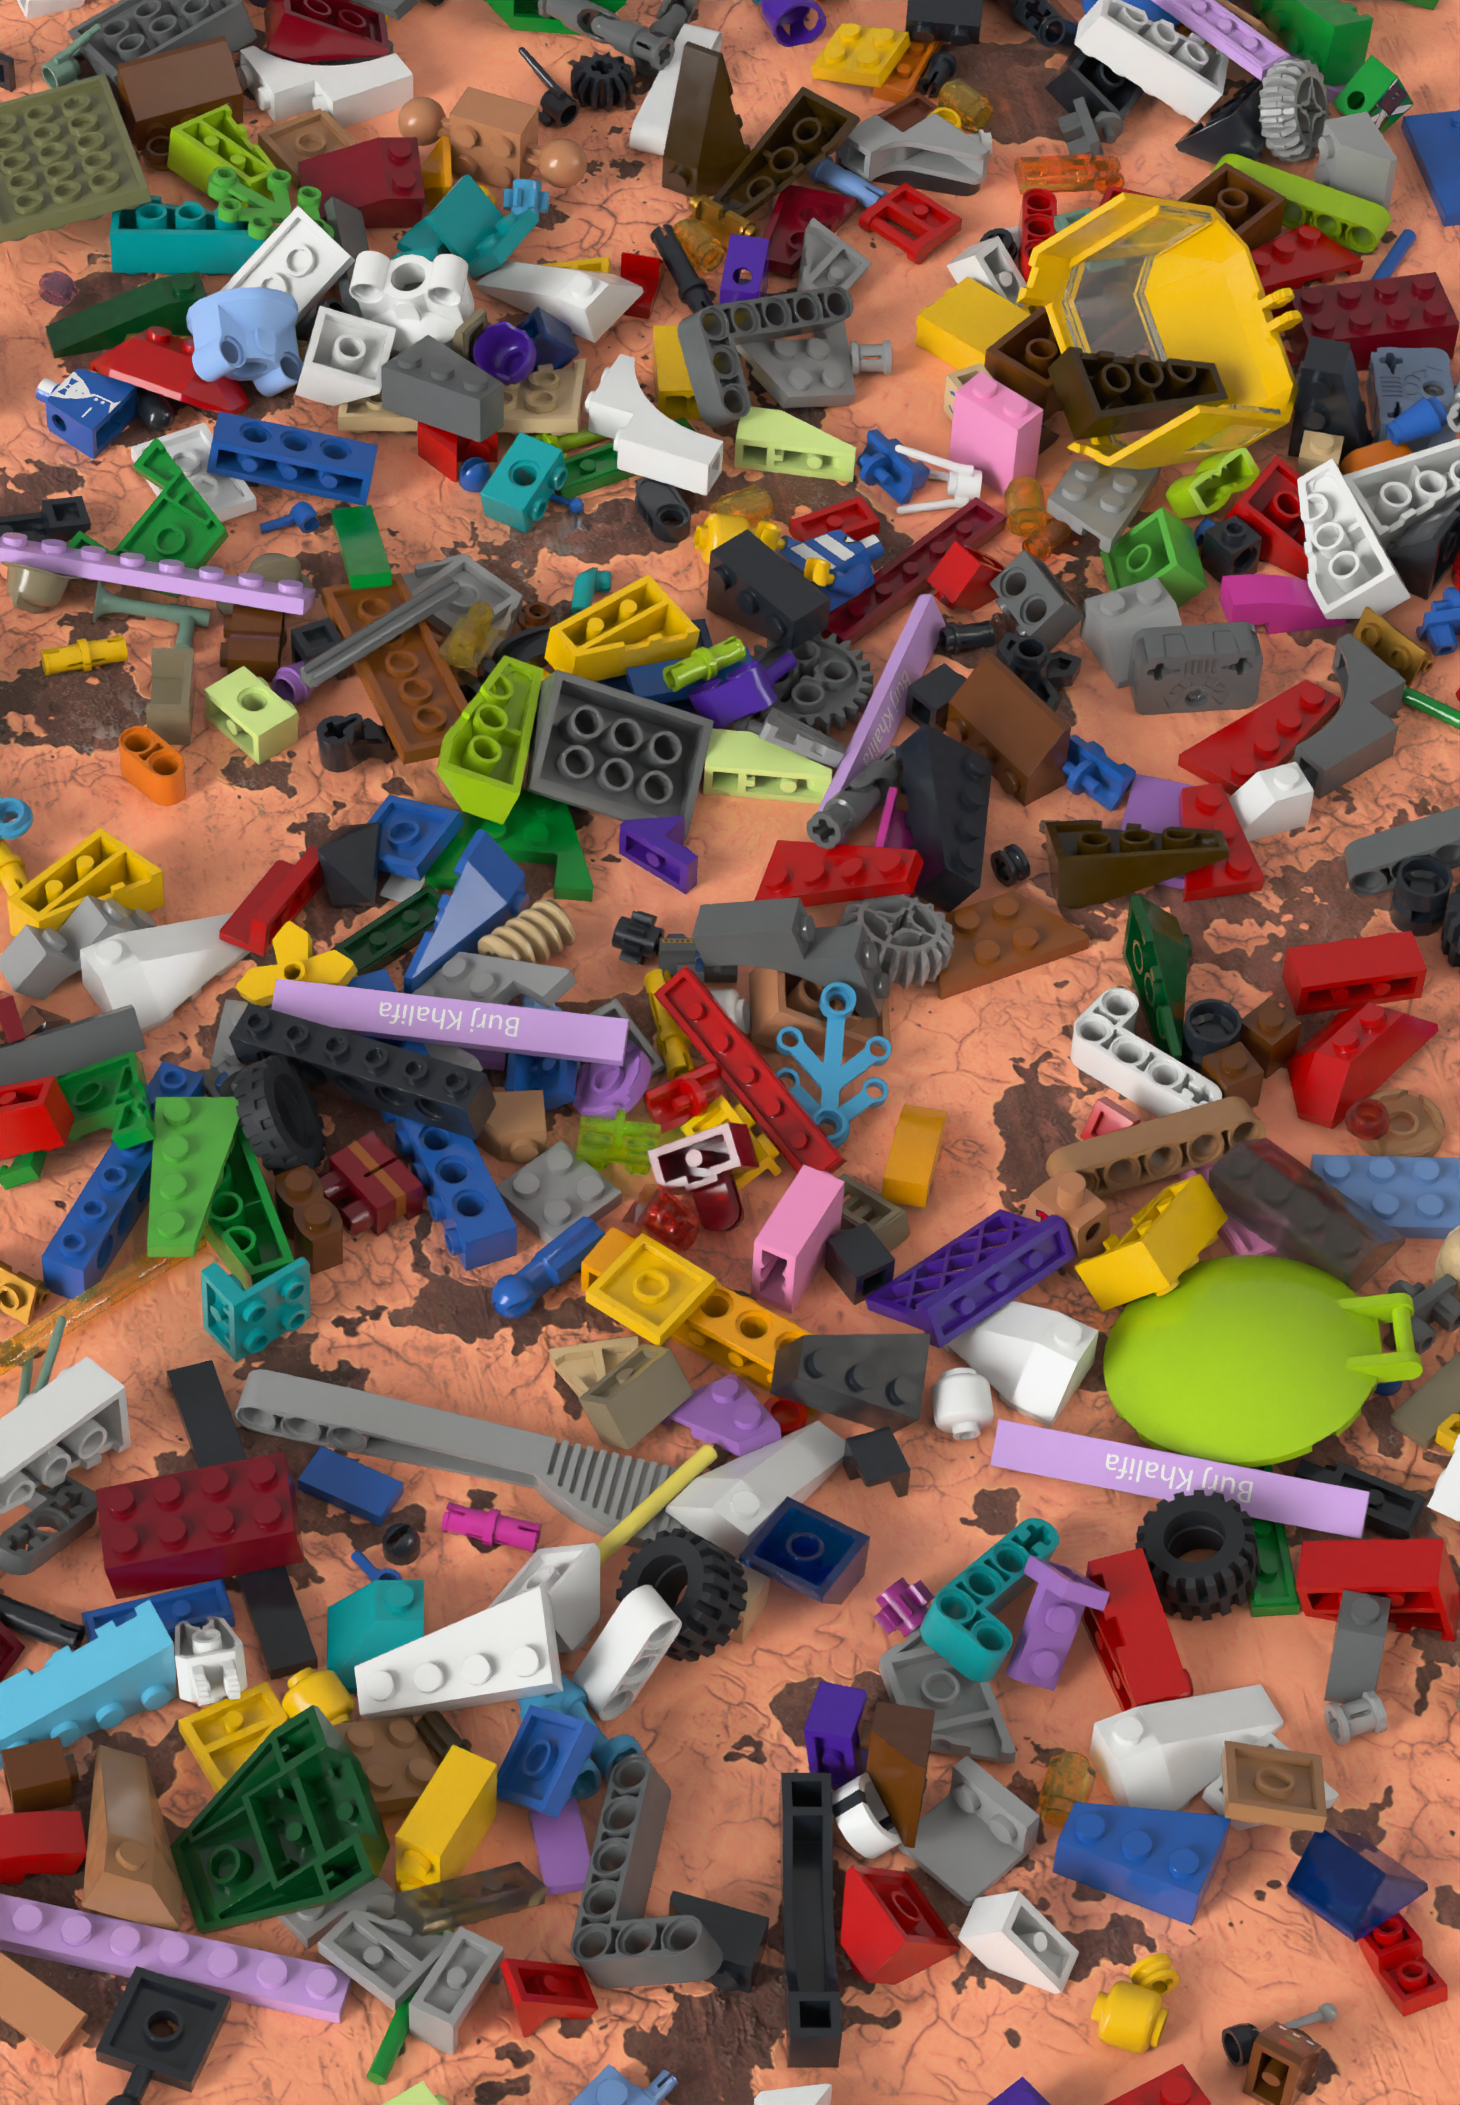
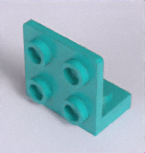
M466 174L458 180L426 217V222L453 255L459 256L467 262L468 274L472 279H475L501 266L539 222V219L531 209L518 215L510 212L503 217L473 178Z
M300 1257L246 1290L234 1274L228 1275L217 1262L201 1270L203 1328L235 1362L250 1354L259 1353L269 1342L284 1333L299 1329L311 1316L310 1263L304 1257Z

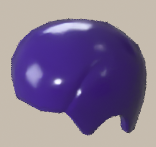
M499 322L488 326L476 338L472 350L475 365L502 382L504 386L516 385L522 382L534 369L538 355L533 339L524 330L514 327L509 322Z

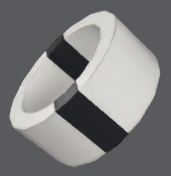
M867 1772L833 1792L832 1810L837 1825L849 1844L862 1856L875 1859L902 1843Z

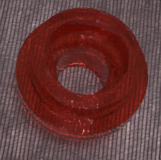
M1363 1098L1356 1101L1348 1109L1345 1125L1348 1131L1359 1139L1377 1140L1388 1132L1390 1116L1383 1103L1373 1098Z

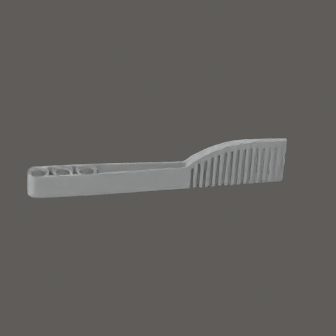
M264 1369L253 1370L248 1374L235 1412V1418L240 1425L255 1432L341 1451L534 1488L561 1514L602 1537H605L678 1469V1467L675 1469L670 1468V1465L663 1464V1466L657 1465V1462L653 1461L647 1463L645 1459L641 1458L633 1460L632 1456L625 1455V1458L620 1457V1453L613 1452L612 1455L607 1454V1450L600 1449L597 1452L594 1451L592 1446H587V1449H583L582 1444L579 1443L570 1446L569 1441L563 1439L562 1443H556L557 1438L353 1388ZM666 1505L625 1545L641 1549L640 1544L647 1538L654 1541L656 1533L666 1530L671 1533L674 1528L684 1529L687 1532L691 1530L665 1512L668 1506Z

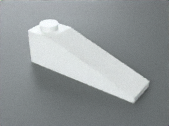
M1011 1300L944 1345L943 1348L947 1352H955L970 1368L976 1370L978 1375L985 1377L989 1384L999 1392V1399L1009 1408L1051 1428L1094 1364L1099 1331L1058 1311Z
M816 1421L782 1437L776 1442L696 1477L666 1507L665 1512L693 1533L734 1555L737 1561L744 1563L843 1463L845 1440L821 1422Z

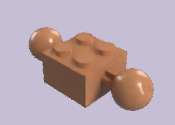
M468 86L450 112V119L446 118L442 106L428 97H416L409 100L403 105L398 115L400 133L403 137H417L418 146L431 145L442 136L450 138L452 174L459 176L469 174L473 180L495 187L512 189L513 180L530 179L535 169L539 167V171L547 183L557 188H569L579 183L587 170L586 154L583 148L576 142L561 138L549 142L545 147L538 145L539 107Z

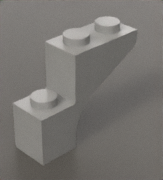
M936 113L928 116L905 132H901L895 126L875 114L857 125L845 139L842 147L841 164L867 182L889 172L906 170L976 185L987 179L990 150Z
M87 895L58 931L51 928L43 930L26 924L0 955V971L15 992L44 1001L62 981L81 970L80 949L118 933L155 927L156 922L142 909L136 908L131 910L122 907L112 899L104 901Z

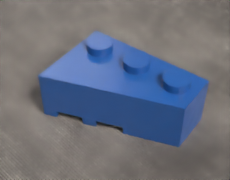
M1075 1802L1057 1841L1052 1872L1192 1926L1225 1850L1231 1819L1225 1818L1224 1815Z

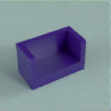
M820 1681L804 1726L810 1773H831L832 1790H837L867 1772L869 1750L859 1749L860 1739L858 1735V1725L867 1702V1693L863 1689Z

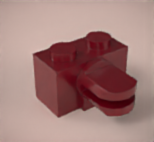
M727 1122L647 1151L659 1193L680 1196L691 1192L700 1223L705 1229L720 1232L731 1231L744 1220V1209L734 1176L760 1167L747 1124Z

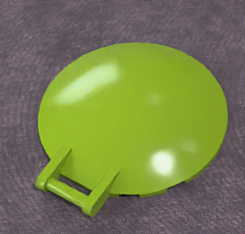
M1234 1255L1197 1262L1193 1267L1181 1273L1178 1277L1179 1285L1169 1293L1159 1297L1155 1293H1151L1131 1301L1114 1323L1106 1342L1103 1357V1373L1110 1402L1121 1420L1125 1419L1137 1430L1138 1438L1160 1451H1174L1186 1456L1247 1468L1273 1465L1312 1452L1313 1444L1323 1440L1330 1434L1338 1437L1362 1414V1405L1370 1393L1375 1392L1378 1383L1412 1380L1419 1377L1423 1372L1421 1356L1415 1352L1411 1317L1414 1315V1305L1410 1295L1406 1293H1392L1359 1297L1342 1281L1317 1267L1296 1260L1268 1255ZM1393 1323L1397 1352L1382 1353L1378 1324Z

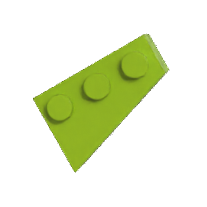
M228 104L171 128L167 162L169 169L208 195L209 175L217 167H229L236 171L240 180L239 183L273 201L272 192L267 188L268 173L277 168L258 144L253 145L249 141L247 129L243 124L237 125L231 117L232 110ZM236 198V200L241 202L242 207L254 208L253 206Z

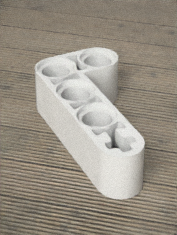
M1117 987L1108 989L1074 1023L1070 1051L1072 1063L1080 1070L1160 1118L1222 1099V1092L1214 1082L1135 1035L1139 1000L1130 990Z

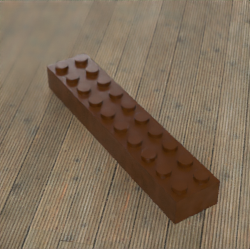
M1224 163L1177 201L1213 207L1248 245L1249 250L1252 251L1270 242L1281 233L1287 198L1228 163ZM1159 214L1132 236L1163 234L1188 218ZM1145 251L1121 254V263L1087 271L1080 276L1072 306L1089 353L1096 354L1099 350L1115 352V356L1126 357L1146 341L1131 298ZM1041 306L986 349L984 367L993 379L1044 410L1043 423L1062 408L1047 370L1060 357L1061 352L1046 308Z

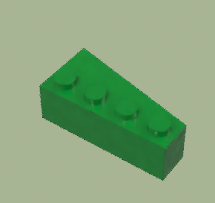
M240 1125L237 1130V1140L233 1151L229 1153L223 1169L224 1176L222 1182L214 1194L211 1212L203 1236L232 1274L241 1281L246 1290L295 1260L257 1159L251 1149L249 1138L246 1139L242 1127L244 1125Z

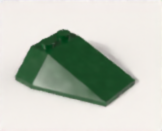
M311 1705L275 1728L170 1848L197 1930L202 1934H207L339 1902L379 1877L390 1849V1844L360 1761L320 1708Z

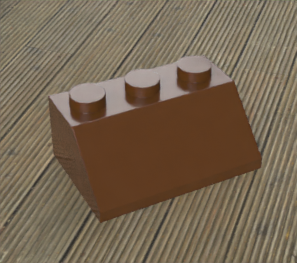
M225 36L117 64L120 114L130 140L137 151L144 150L151 138L156 136L170 137L171 128L225 104H228L231 108V117L237 124L244 122L243 94Z
M992 652L985 655L949 701L946 732L952 739L993 762L992 776L1000 783L1002 789L1007 794L1013 795L1025 807L1064 786L1065 773L1062 771V768L1067 762L1071 727Z

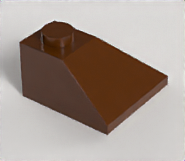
M877 1701L873 1720H863L859 1749L869 1750L866 1771L904 1846L915 1848L935 1710Z

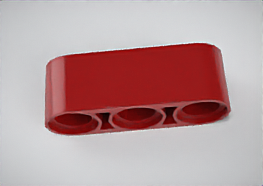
M1043 188L1029 189L1022 197L1018 225V270L1026 283L1032 266L1028 265L1033 248L1057 234L1054 228V216H1057V199L1051 191Z

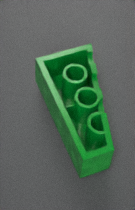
M1251 0L1254 11L1260 15L1272 32L1285 44L1291 54H1296L1300 59L1309 60L1311 64L1317 65L1319 73H1322L1324 76V85L1337 86L1348 83L1365 63L1374 18L1368 14L1359 15L1357 7L1351 3L1342 4L1338 0Z

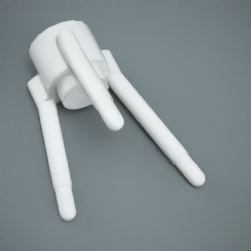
M903 445L895 446V450L898 453L950 470L947 473L930 469L928 478L947 481V495H954V499L899 506L896 509L898 514L962 508L975 497L980 498L982 470L974 469L973 465L959 464Z

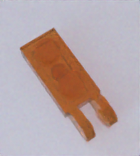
M1090 154L1017 157L1015 159L1014 171L1020 194H1024L1032 188H1043L1052 193L1095 191L1096 189L1099 193L1104 194L1108 185L1124 188L1123 185H1125L1124 177L1119 171L1121 169L1119 159L1114 157V155L1091 156Z

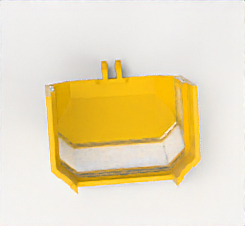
M1122 192L1033 248L1028 265L1032 266L1026 287L1020 288L1016 303L1044 306L1046 308L1061 354L1070 346L1082 348L1085 353L1096 354L1099 350L1113 351L1115 356L1133 358L1136 354L1149 355L1150 359L1165 362L1169 358L1215 363L1228 396V400L1218 407L1197 405L1160 428L1090 438L1092 444L1074 442L1066 448L1096 459L1097 462L1109 467L1143 470L1202 461L1213 454L1245 448L1289 423L1299 388L1279 332L1289 330L1302 322V315L1298 310L1285 312L1275 319L1273 318L1271 310L1283 307L1291 302V300H1294L1293 290L1290 287L1282 288L1268 296L1265 295L1248 245L1213 207Z

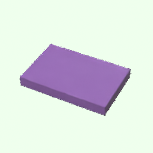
M1136 773L1120 830H1126L1127 823L1142 824V829L1149 830L1152 833H1162L1165 828L1171 826L1180 827L1178 798L1182 788L1192 787L1193 785ZM1184 874L1157 884L1183 889Z

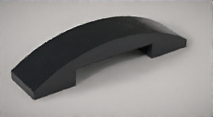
M82 496L42 500L41 512L0 517V537L4 533H21L27 536V540L41 543L42 540L46 539L67 542L72 540L79 530L83 533L91 530V522Z

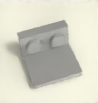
M966 1755L953 1767L950 1794L919 1820L915 1848L905 1847L903 1842L898 1844L897 1847L964 1905L971 1906L975 1898L981 1897L1035 1848L1040 1815Z

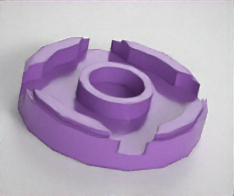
M627 1042L623 1066L591 1063L590 1065L588 1062H585L576 1076L575 1101L572 1102L578 1113L592 1124H606L619 1119L630 1111L644 1095L651 1079L652 1066L648 1056L636 1045Z

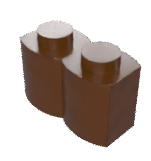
M233 604L232 614L225 613L223 634L225 639H229V642H221L220 667L227 668L229 675L245 666L256 677H262L266 682L272 683L276 672L281 666L285 630L284 612Z
M306 1165L275 1175L276 1212L284 1234L294 1241L297 1259L304 1257L310 1263V1273L312 1274L343 1264L342 1218L337 1208L324 1198L323 1185L318 1175Z

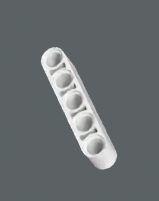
M686 23L682 26L674 42L675 52L670 64L659 71L634 120L629 141L631 149L660 156L664 155L684 45L689 41L720 52L722 32Z

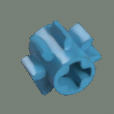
M515 179L513 180L512 189H504L503 210L511 211L518 215L531 209L539 219L540 213H548L549 192L541 191L542 182Z

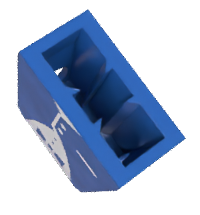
M76 369L61 384L45 378L40 382L36 390V399L45 403L46 419L49 430L92 459H95L138 416L136 411L137 388L135 385L85 369Z

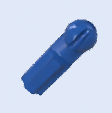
M585 1216L581 1217L538 1251L535 1257L531 1259V1262L516 1274L504 1276L497 1281L491 1295L492 1305L496 1312L506 1319H520L528 1315L537 1299L551 1288L557 1289L581 1269V1262L602 1239L605 1232L597 1226L593 1219Z

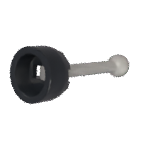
M1323 2003L1319 2006L1318 2011L1286 2022L1283 2025L1288 2028L1300 2029L1319 2021L1331 2023L1337 2018L1338 2011L1333 2004ZM1250 2023L1236 2024L1222 2031V2044L1226 2056L1237 2068L1249 2064L1254 2041L1258 2034L1261 2033L1256 2026Z

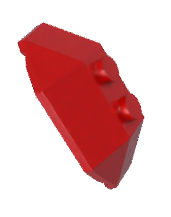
M149 327L90 362L89 370L205 410L238 415L247 410L249 406V400L237 380H231L223 376L214 382H207L199 377L192 363V355L195 351L194 339L184 340L172 336V332L163 327Z
M1370 1002L1339 1012L1286 1061L1298 1118L1334 1129L1439 1031L1438 1024Z

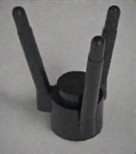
M520 47L518 49L520 55L549 89L541 98L540 106L542 107V112L539 111L538 120L546 127H550L553 123H556L559 127L568 126L579 113V103L555 83L524 47Z

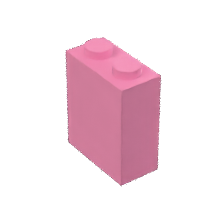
M982 371L955 391L949 460L959 464L973 465L974 469L982 470V483L1011 500L1036 479L1044 410Z
M807 1165L802 1166L754 1240L750 1297L792 1314L825 1262L827 1240L832 1238L841 1229L845 1181L835 1178L828 1172L819 1171Z

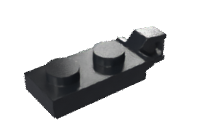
M1301 1459L1293 1476L1369 1491L1370 1498L1364 1525L1399 1540L1410 1539L1426 1502L1424 1496L1341 1462L1338 1463L1337 1467L1326 1465L1323 1468Z

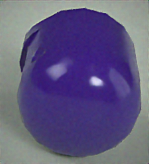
M814 0L761 1V14L777 42L785 47L813 42L823 33L827 25L826 15ZM812 8L818 12V20L816 26L812 30H808L804 25V20ZM790 24V36L782 25Z

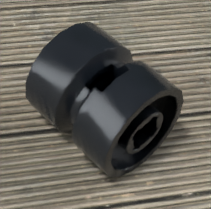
M1419 855L1404 860L1399 866L1389 912L1391 922L1398 930L1402 932L1412 931L1414 936L1420 937L1434 934L1443 926L1453 882L1451 869L1443 861L1435 857Z
M1218 999L1199 1000L1192 1004L1185 1015L1180 1062L1200 1074L1203 1056L1238 1043L1242 1026V1018L1239 1011L1231 1004Z

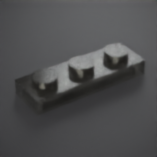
M518 1861L396 1893L393 1911L423 1937L545 1904L547 1886Z

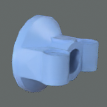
M263 287L236 288L214 293L193 304L188 309L186 321L187 328L194 338L195 351L192 355V363L198 376L207 382H214L223 376L231 380H251L256 389L266 397H273L298 384L303 362L299 357L295 329L299 316L298 304L293 296L281 290Z

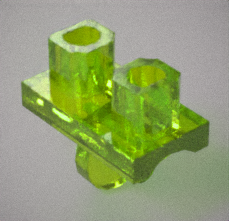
M618 1108L616 1120L581 1116L576 1159L586 1161L598 1171L606 1168L608 1162L626 1164L625 1169L630 1174L646 1176L652 1167L647 1151L659 1147L661 1125L625 1121L626 1109Z

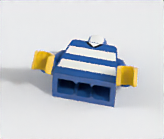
M760 521L758 523L755 536L773 551L776 550L781 558L831 599L830 612L872 586L874 576L870 562L884 556L882 544L875 535L872 534L857 542L841 530H833L805 542H800L786 535L779 538L782 529L772 522Z

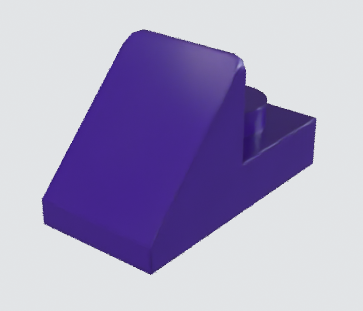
M671 816L625 820L620 824V855L684 894H687L697 885L698 856L683 845L685 817Z

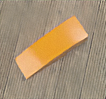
M909 1104L903 1105L885 1168L882 1197L890 1202L926 1208L948 1111Z

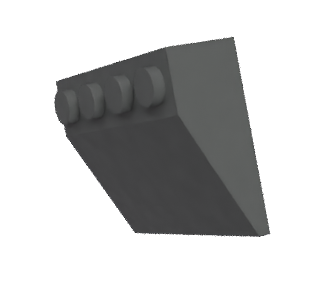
M121 0L68 31L70 38L74 42L95 24H101V30L81 46L79 50L98 76L106 74L114 98L118 102L117 64L225 36L232 54L244 49L247 44L258 38L244 3L241 0Z
M556 670L541 682L530 739L526 791L622 822L631 819L683 816L685 817V841L689 833L714 721Z

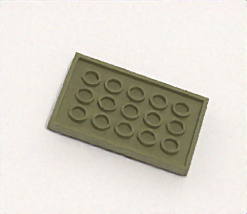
M106 74L0 103V243L20 241L28 235L46 230H59L68 224L82 220H96L104 214L122 209H135L141 204L152 201L147 182Z

